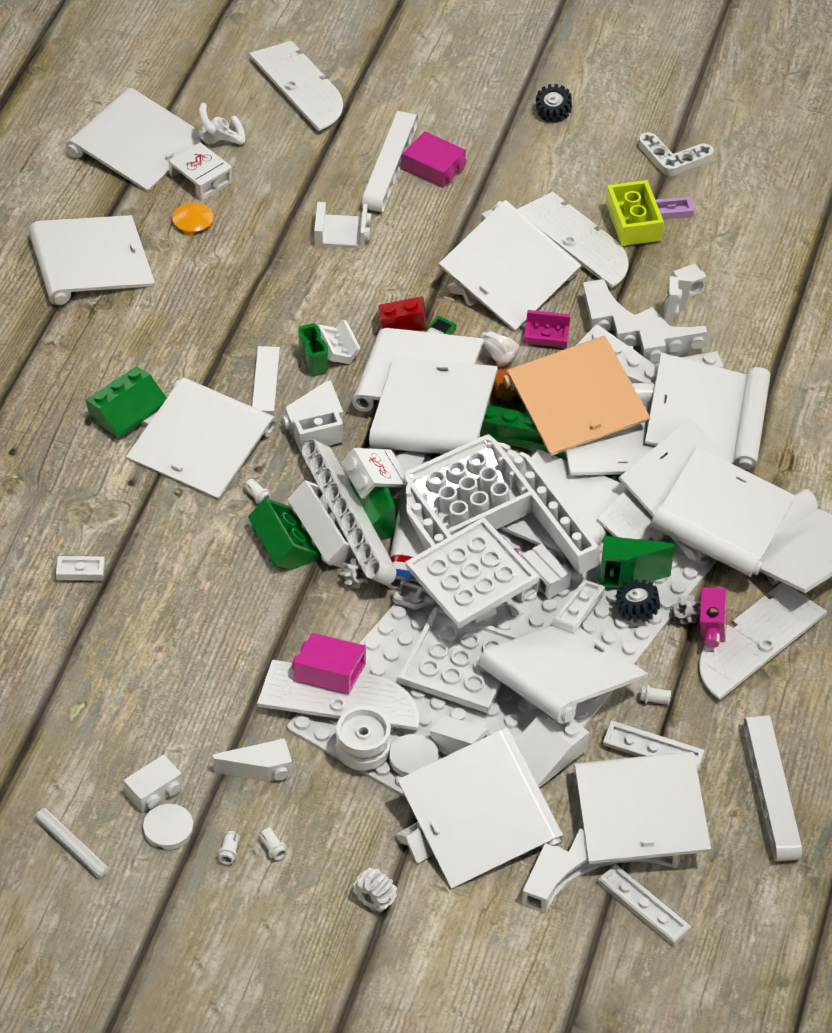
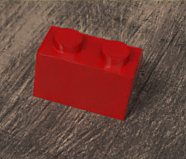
M423 296L378 305L382 329L427 330Z

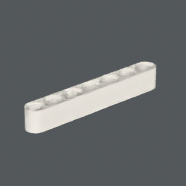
M397 111L365 189L362 209L363 204H368V210L384 211L402 166V154L409 148L416 131L418 114Z
M770 715L744 717L745 738L775 862L800 860L802 858L801 841Z

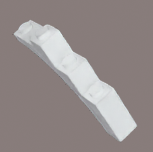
M604 279L583 282L584 298L591 327L593 328L598 324L606 331L614 330L616 338L626 345H640L643 357L650 362H659L661 353L668 354L708 347L706 326L671 327L647 321L627 311L609 292Z
M579 829L569 852L559 846H551L545 843L523 889L522 905L546 913L554 898L568 884L594 869L625 862L656 863L677 869L681 855L589 864L585 833L583 829Z

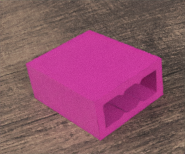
M426 131L402 154L403 170L442 188L448 182H451L455 175L465 168L467 163L465 149Z
M311 633L308 640L303 642L300 654L293 659L292 670H294L295 681L349 694L366 665V646Z

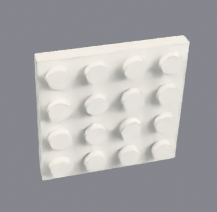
M484 517L405 562L407 570L458 628L463 627L539 582L538 575Z
M434 607L398 676V683L489 713L503 683L480 667V657L486 649L521 636L481 622L475 623L474 620L458 628L442 609Z

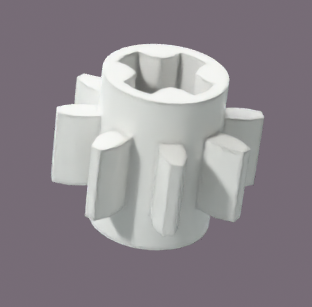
M351 558V564L343 563L344 568L340 575L345 579V585L352 584L354 588H360V583H368L367 576L357 559Z
M693 595L679 596L678 602L672 605L674 608L673 617L681 618L680 624L697 622L696 618L701 613V602L694 601L695 596Z

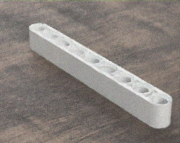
M308 439L302 447V455L367 578L383 585H390L396 577V568L332 449L319 441Z

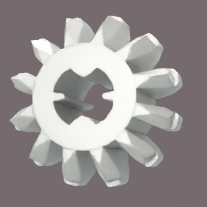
M369 867L362 874L360 873L353 883V892L358 895L357 899L362 901L364 906L367 905L372 911L382 912L397 897V887L392 884L393 880L389 879L386 873H381L379 869L374 870Z

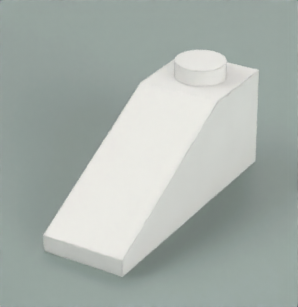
M285 738L212 754L214 773L268 782L283 780L293 776L292 760Z

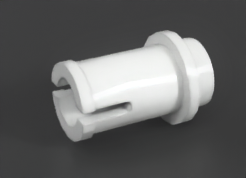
M249 479L246 482L250 488L244 485L243 489L255 499L258 505L264 498L271 500L270 491L267 488L261 487L254 479Z
M647 685V687L642 686L640 700L645 701V704L653 702L669 706L671 690L651 688L650 685Z
M271 828L264 829L261 832L262 834H259V840L262 841L269 851L268 855L270 858L281 860L287 854L286 844L280 842Z
M234 831L225 832L222 847L217 852L219 861L225 865H230L237 859L236 850L240 841V835L237 833L234 839Z

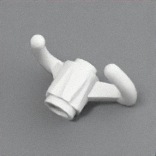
M200 104L199 116L204 126L200 136L206 144H215L219 140L230 141L238 145L245 143V132L237 116L231 117V122L236 129V132L229 129V124L224 118L215 117L209 121L207 104Z

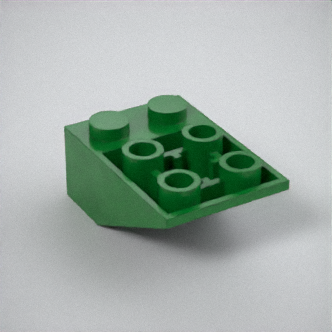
M604 535L599 585L605 586V588L621 589L620 586L622 584L627 586L626 582L628 581L635 583L634 580L638 579L639 583L642 580H646L648 583L671 576L675 544Z

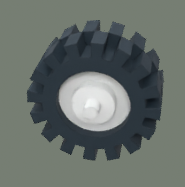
M548 84L547 89L543 86L542 91L539 90L536 95L537 114L541 115L543 120L546 117L547 122L553 119V123L557 122V119L563 121V116L567 118L569 116L568 113L571 114L572 95L569 93L568 88L565 89L563 85L559 88L558 84H555L554 87Z
M638 579L634 580L635 583L628 581L626 582L627 586L622 584L620 586L621 590L618 589L616 594L617 608L621 617H626L627 621L633 618V622H638V619H641L642 622L646 621L645 617L653 618V614L656 615L658 610H660L659 593L656 585L653 586L652 582L647 584L646 580H642L641 583H639Z

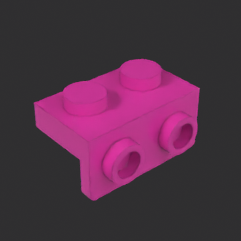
M528 310L524 343L567 348L570 314Z

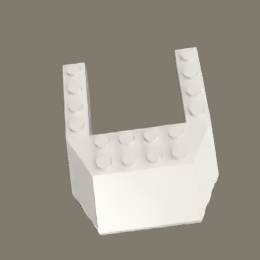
M485 435L406 471L407 515L425 550L483 517L496 530L533 512L579 574L600 565L599 546L528 454L523 452L519 454L511 450L509 445L499 443L494 438ZM496 607L476 618L474 622L478 623L497 614Z

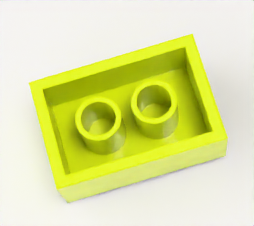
M648 180L607 185L606 206L621 246L662 241L664 221Z

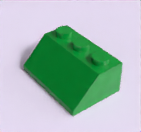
M136 366L101 390L95 392L85 401L91 421L115 436L120 437L156 413L167 397L153 377Z
M494 405L487 406L480 430V437L489 434L497 442L508 444L506 439H518L544 444L528 412Z
M350 480V485L380 540L393 538L395 530V505L388 487L375 486L365 498H361Z
M264 498L248 515L253 531L258 534L261 539V545L267 550L271 557L270 561L276 567L293 570L321 560L322 554L312 544V538L302 528V522L293 513L292 507Z

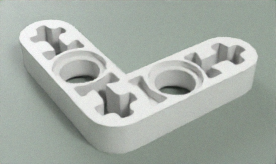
M643 133L639 138V148L658 170L666 176H675L707 164L713 159L714 149L709 144H699L673 154L653 133ZM654 153H662V154H664V155H663V156H657V155H655ZM688 158V159H691L692 161H689V162H688V161H683L682 159Z

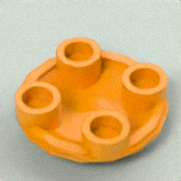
M187 203L176 208L172 214V221L177 228L183 230L185 235L192 236L195 232L213 226V213L206 205Z

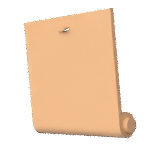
M605 336L508 369L503 376L506 388H510L512 391L517 390L551 456L650 420L648 412Z

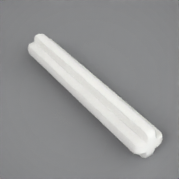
M42 808L36 813V820L97 878H102L108 873L107 865L46 808Z

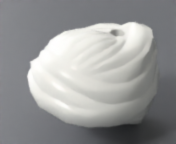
M491 331L482 333L480 338H483L484 342L481 350L495 362L496 366L501 368L513 362L519 348V344L516 341Z

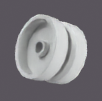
M365 706L351 708L343 713L337 721L336 751L339 759L346 766L363 771L375 769L385 763L390 754L391 725L388 718L381 711Z

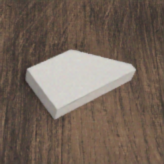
M403 580L393 597L394 603L414 610L436 603L423 587Z

